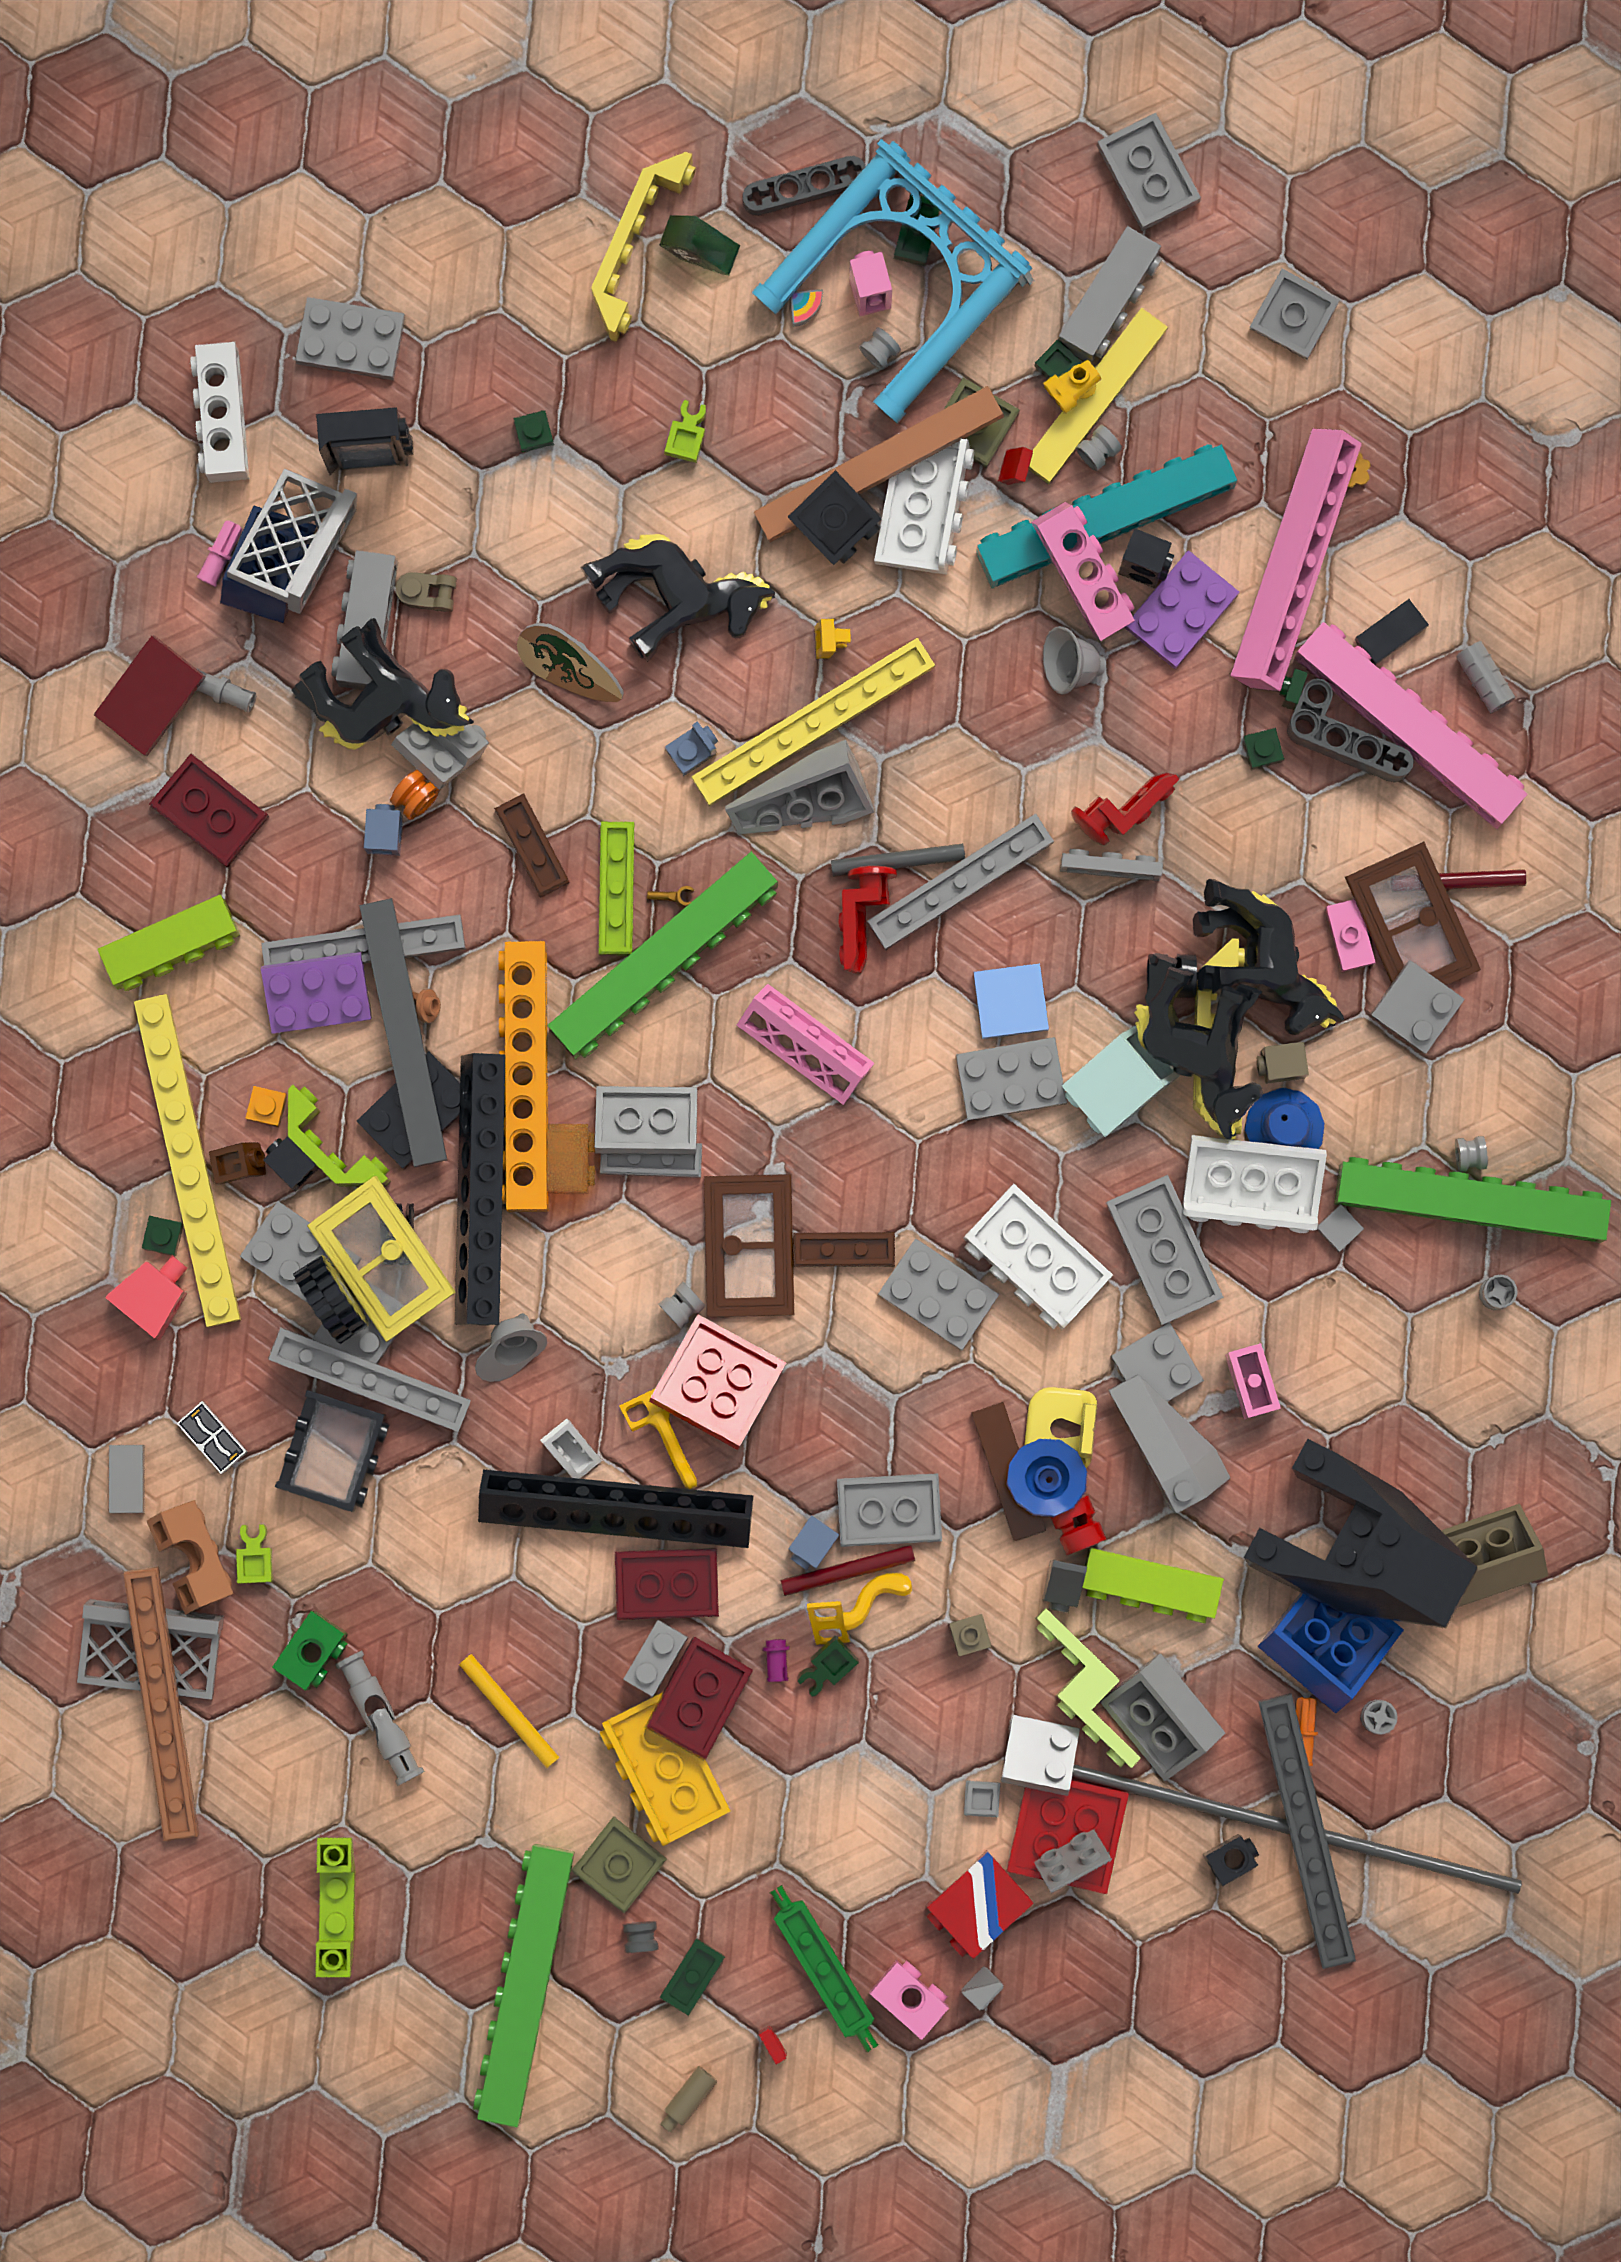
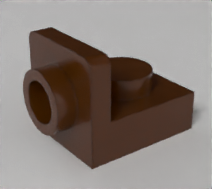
M259 1142L238 1143L209 1151L215 1184H225L247 1177L266 1175L265 1154Z

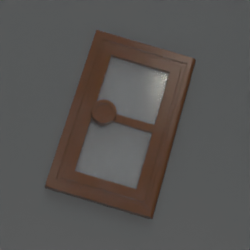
M1425 842L1345 877L1391 983L1396 979L1408 960L1417 964L1445 985H1449L1481 970Z
M791 1174L704 1176L707 1318L795 1315Z

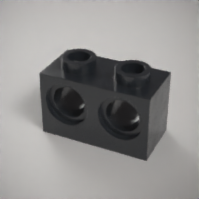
M1134 528L1118 574L1155 588L1158 579L1165 581L1175 556L1169 553L1172 543Z

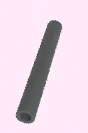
M961 843L831 860L833 877L848 875L849 870L862 866H887L897 869L960 861L965 859L964 845Z

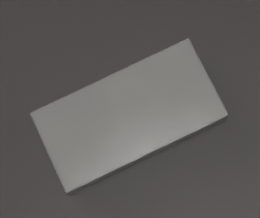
M109 1445V1513H145V1445Z

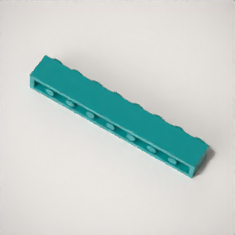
M1212 444L1205 445L1193 452L1194 456L1182 460L1181 457H1176L1164 463V468L1153 473L1150 469L1142 471L1133 476L1134 481L1124 485L1116 482L1105 487L1102 490L1103 494L1093 498L1090 495H1084L1072 502L1073 508L1078 506L1087 520L1084 528L1088 536L1094 535L1101 544L1133 531L1134 528L1138 529L1234 489L1237 478L1222 444L1214 448ZM1029 520L1013 525L1011 532L1001 536L998 532L987 535L980 540L981 544L977 545L976 554L991 589L1053 564ZM1074 532L1067 534L1063 539L1065 549H1071L1077 543V535Z

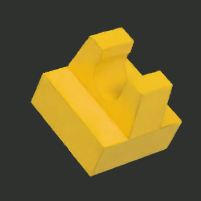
M820 619L814 626L816 659H829L836 652V648H846L847 644L851 643L850 629H835L834 619Z

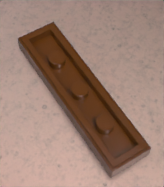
M1004 1402L971 1412L1013 1541L1046 1531L1042 1516L1033 1515L1018 1505L1007 1486L1009 1463L1018 1452L1019 1447Z

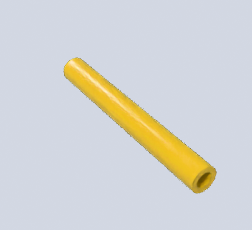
M472 1654L459 1664L546 1768L560 1758Z

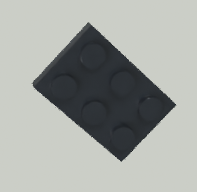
M428 1051L426 1059L443 1133L459 1117L460 1082ZM395 1083L357 1122L404 1170L413 1160L397 1083Z

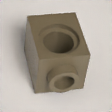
M1304 1042L1266 1046L1261 1050V1056L1256 1057L1258 1074L1265 1077V1084L1305 1079L1309 1075Z
M982 1614L948 1623L958 1656L992 1647Z

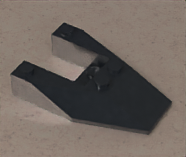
M1307 1439L1292 1467L1296 1477L1354 1507L1325 1561L1259 1528L1244 1556L1247 1564L1255 1570L1338 1612L1447 1628L1478 1567L1402 1491L1338 1453Z

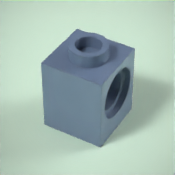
M376 804L375 809H366L364 850L367 854L400 856L403 816L400 810H395V806Z
M811 1515L788 1549L794 1553L790 1559L806 1570L810 1565L817 1568L839 1534Z

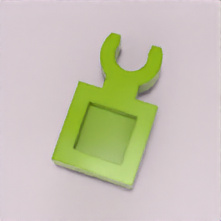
M684 400L681 405L683 422L673 420L664 452L665 455L697 463L705 435V428L697 427V424L705 419L706 406L701 404L699 413L691 415L687 412L689 401Z
M259 1524V1535L256 1538H251L248 1535V1526L242 1525L240 1536L246 1543V1549H236L237 1583L273 1582L272 1548H262V1542L267 1536L266 1525Z

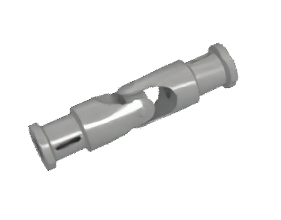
M360 1651L335 1665L337 1669L343 1671L350 1685L348 1691L367 1727L372 1731L375 1729L377 1747L383 1759L389 1761L397 1777L395 1782L399 1786L425 1771L423 1767H418L410 1751L411 1744L405 1732L397 1724L393 1723L395 1720L394 1711L376 1676H371L363 1660L364 1653ZM377 1697L384 1703L385 1708L378 1709L372 1715L367 1716L365 1712L366 1699Z

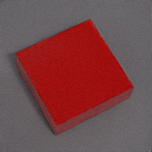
M1025 447L1006 450L998 481L1006 485L1025 482L1033 451Z
M767 2026L760 2030L758 2035L775 2064L777 2065L785 2060L787 2052L772 2026Z

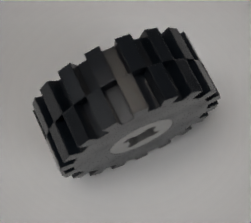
M320 1255L293 1273L295 1281L307 1299L306 1301L309 1306L312 1307L317 1318L321 1320L322 1325L329 1331L337 1343L342 1344L369 1326L368 1319L359 1306L360 1304L353 1296L341 1275L338 1274L335 1267L331 1265L324 1255Z

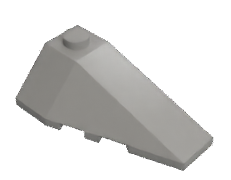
M846 740L813 752L725 806L726 812L738 834L778 831L782 826L801 824V828L812 827V823L832 821V825L844 824L874 812L860 767Z
M1138 1374L1108 1390L1168 1506L1176 1514L1205 1499L1231 1478L1216 1449Z

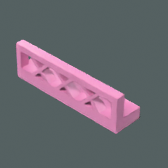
M769 984L754 997L737 1023L739 1028L843 1105L875 1064ZM754 1012L765 1019L767 1028L760 1029L749 1021ZM785 1034L791 1038L794 1048L787 1049L782 1046L778 1035ZM812 1054L819 1059L821 1068L813 1069L809 1066L805 1055ZM839 1074L850 1082L845 1091L833 1083L831 1075Z

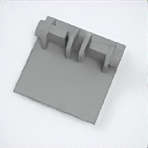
M1093 1829L1088 1833L1084 1832L1076 1835L1071 1842L1058 1849H1051L1045 1852L1034 1864L1047 1888L1053 1893L1106 1864L1112 1858Z

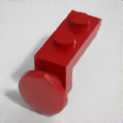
M1166 772L1153 776L1119 810L1108 798L1103 800L1098 796L1085 811L1074 806L1071 810V816L1078 827L1089 838L1104 846L1110 842L1104 832L1108 827L1113 833L1124 835L1135 823L1136 825L1141 824L1152 813L1150 809L1158 801H1164L1174 792V785L1180 779L1176 774Z
M862 866L848 871L847 878L858 880L859 888L842 890V912L839 914V928L843 932V945L840 947L839 957L846 971L857 974L861 973L867 961L866 907L889 905L888 880L897 877V871L894 868L887 866Z

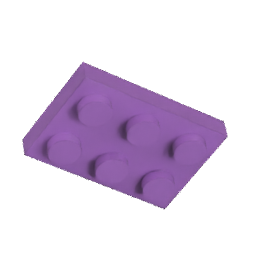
M1188 550L1169 572L1165 581L1158 585L1133 615L1135 621L1124 628L1171 667L1176 669L1239 595V591Z
M361 952L261 966L272 1034L371 1020L372 1018Z

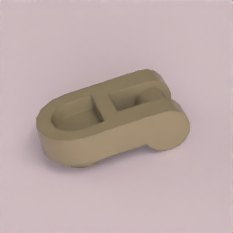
M411 572L402 575L397 580L395 586L396 594L399 601L405 606L443 612L453 611L454 601L451 599L452 589L456 588V577ZM430 587L439 588L438 597H429Z

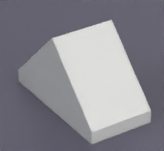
M565 1419L541 1439V1442L572 1478H582L602 1461L568 1419Z

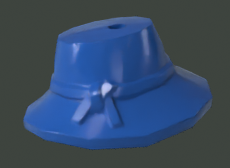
M1282 1087L1262 1094V1097L1253 1104L1248 1111L1245 1132L1250 1142L1319 1149L1323 1142L1325 1123L1319 1106L1303 1092ZM1285 1116L1288 1119L1283 1121L1281 1118Z
M1038 1439L1022 1446L1009 1463L1007 1486L1015 1502L1031 1514L1056 1517L1073 1509L1086 1492L1087 1470L1079 1453L1062 1440ZM1048 1477H1052L1053 1481L1051 1483H1047Z

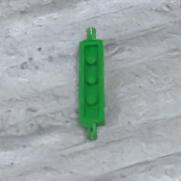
M783 1885L777 1887V1890L783 1900H781L775 1889L770 1892L780 1908L774 1917L775 1922L845 2037L856 2035L865 2052L871 2051V2047L865 2037H867L873 2049L879 2045L868 2029L874 2021L872 2013L803 1900L792 1902Z

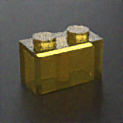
M588 1124L547 1125V1192L549 1194H589V1186H595L596 1169L595 1166H589V1153H595V1132H590Z

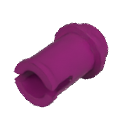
M786 1639L765 1640L766 1647H762V1649L766 1651L767 1682L788 1681L786 1650H790V1646H786Z

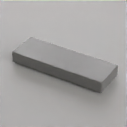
M697 1143L696 1154L601 1153L600 1174L701 1178L702 1143Z

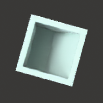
M1134 1026L1114 1039L1067 1080L1062 1087L1066 1091L1065 1096L1074 1107H1080L1087 1115V1122L1095 1132L1102 1133L1106 1137L1180 1075L1173 1071L1172 1066L1154 1059L1141 1046L1137 1027Z

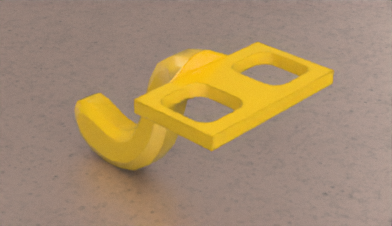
M655 1389L619 1405L632 1432L648 1424L658 1430L686 1489L696 1488L697 1479L671 1427V1413L649 1402ZM639 1404H644L649 1412L648 1416L636 1422L630 1421L627 1411Z
M885 1573L876 1576L863 1587L855 1607L849 1612H843L841 1601L807 1603V1611L816 1645L826 1644L833 1638H824L820 1635V1630L825 1629L841 1630L842 1636L838 1638L843 1643L850 1642L848 1631L864 1622L876 1596L882 1593H891L898 1596L911 1594L912 1583L909 1577L901 1573ZM833 1608L836 1610L837 1615L833 1617H817L814 1610Z

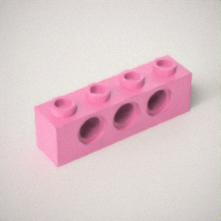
M1064 502L1031 522L1095 638L1102 641L1135 621L1131 614V611L1135 608L1125 592L1120 594L1115 583L1119 581L1118 576L1110 564L1104 565L1099 554L1103 553V549L1094 535L1088 536L1084 528L1087 520L1078 506L1073 508L1072 505ZM1069 533H1076V545L1071 549H1065L1063 546L1064 537ZM1091 561L1093 565L1091 575L1081 578L1079 576L1080 566L1084 562ZM1102 590H1107L1109 594L1107 603L1097 607L1095 605L1096 594Z

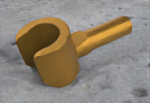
M683 886L677 892L648 891L647 899L669 900L676 902L679 907L685 908L691 902L682 901L680 898L681 892L693 893L695 890L690 886Z

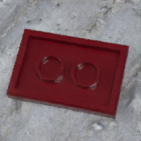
M151 635L93 715L141 754L148 756L206 676L159 638Z
M190 753L149 803L154 810L225 867L231 864L269 818L267 813L192 753Z
M717 1548L615 1552L617 1620L719 1616Z
M694 1636L645 1728L696 1757L706 1760L753 1669Z

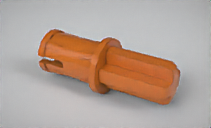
M1299 1697L1296 1700V1714L1308 1764L1313 1766L1314 1736H1318V1732H1315L1317 1701L1314 1698Z

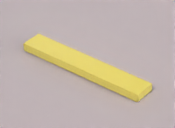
M1143 308L1139 310L1095 369L1102 379L1096 384L1094 394L1085 399H1078L1076 401L1078 405L1065 414L1062 411L1032 450L1030 471L1048 484L1052 482L1074 453L1076 446L1084 440L1165 334L1168 326Z

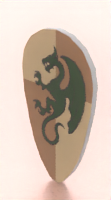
M535 623L527 626L520 633L517 641L519 657L534 674L554 685L590 699L603 702H619L624 695L623 689L611 671L583 643L578 642L562 629L551 624Z

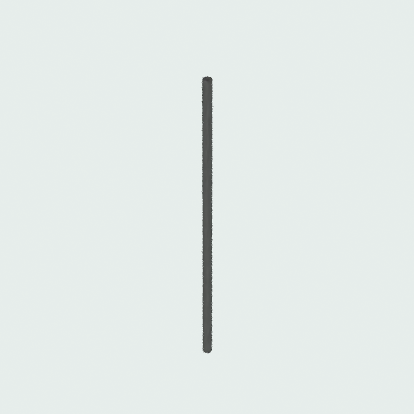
M1075 1764L1073 1767L1072 1778L1290 1834L1287 1821L1283 1818ZM1325 1830L1328 1845L1519 1894L1522 1880Z

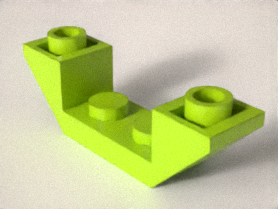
M292 1085L288 1089V1137L339 1187L361 1186L373 1176H377L382 1185L387 1186L391 1181L385 1175L390 1170L376 1156L370 1161L363 1155L344 1173L343 1170L347 1166L333 1152L327 1156L319 1148L323 1142L310 1129L305 1133L302 1131L320 1112L314 1105L318 1099L305 1086L299 1091Z
M317 1838V1873H320L319 1941L316 1942V1977H351L355 1941V1861L352 1838Z

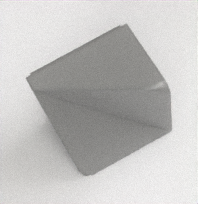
M982 1967L961 1989V1992L979 2010H983L1004 1988V1985L987 1967Z

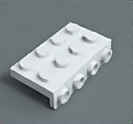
M961 439L960 442L949 446L889 479L874 559L875 564L947 575L948 566H954L957 546L952 545L954 533H960L963 514L958 513L960 501H966L969 483L964 481L966 469H972L974 460V449H970L968 439Z
M1192 1135L1182 1202L1183 1214L1197 1222L1215 1219L1222 1220L1223 1223L1233 1226L1251 1223L1256 1224L1257 1227L1262 1229H1274L1276 1226L1287 1227L1297 1233L1317 1230V1217L1327 1157L1326 1150Z
M1015 1184L1004 1193L963 1238L967 1242L964 1248L978 1261L982 1257L985 1258L992 1265L989 1271L1003 1284L1007 1280L1010 1281L1017 1288L1014 1294L1028 1307L1032 1303L1035 1304L1042 1311L1039 1317L1052 1329L1058 1326L1063 1330L1113 1276L1110 1271Z

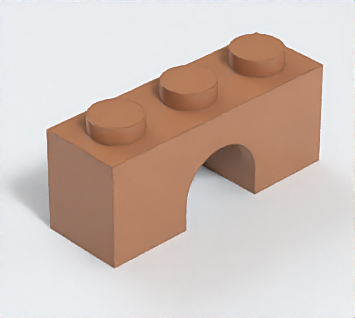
M195 1500L160 1512L147 1520L159 1552L169 1548H177L183 1551L189 1559L190 1570L188 1575L172 1583L185 1615L217 1603L233 1594L231 1579L221 1565L217 1545L209 1536L205 1526V1516L197 1507Z

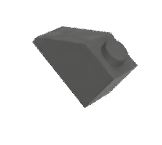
M1050 1560L1042 1601L1050 1602L1049 1609L1069 1613L1070 1606L1078 1607L1087 1567Z

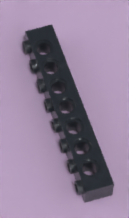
M471 1053L461 1056L455 1325H499L505 1094L504 1054Z
M483 1469L479 1490L478 1522L749 1548L754 1495Z

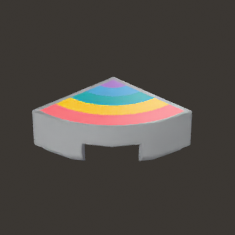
M823 290L798 291L791 296L793 327L809 322V319L816 315L822 305Z

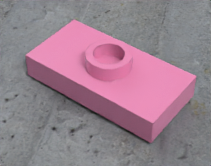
M1355 900L1326 906L1325 910L1341 971L1345 972L1375 964L1367 928Z

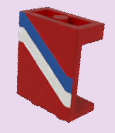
M987 1850L977 1858V1862L933 1902L930 1901L926 1905L931 1911L926 1916L939 1931L945 1927L954 1937L949 1941L954 1949L962 1957L968 1953L972 1959L1034 1904Z

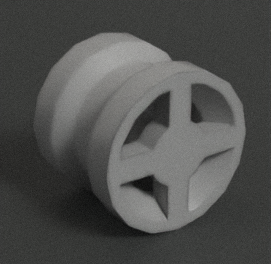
M876 328L873 332V337L868 342H863L859 346L863 355L880 370L887 366V360L891 356H897L901 351L897 342L881 328Z
M1484 1136L1475 1137L1472 1141H1466L1464 1138L1455 1139V1157L1459 1172L1467 1171L1471 1167H1476L1479 1170L1487 1169L1488 1156Z
M1372 1700L1362 1708L1360 1719L1365 1729L1371 1733L1386 1734L1394 1729L1397 1723V1712L1392 1704L1386 1701Z

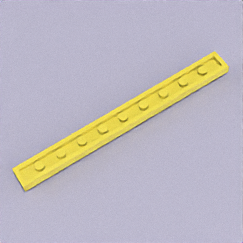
M163 994L134 1001L206 1326L209 1328L241 1320L169 996Z

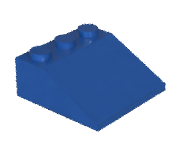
M1300 1593L1257 1647L1334 1713H1337L1355 1697L1404 1630L1393 1620L1338 1612Z

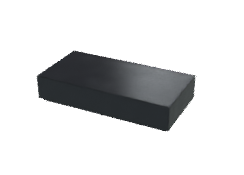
M1408 599L1358 635L1355 641L1371 656V662L1377 665L1425 630L1429 624L1411 600Z

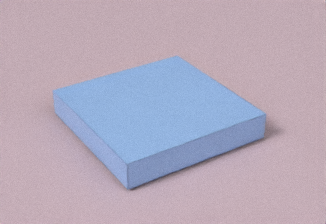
M1040 963L973 972L982 1039L1049 1030Z

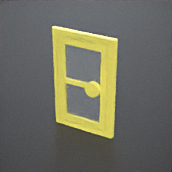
M373 1176L307 1225L385 1342L390 1341L456 1293L377 1176Z

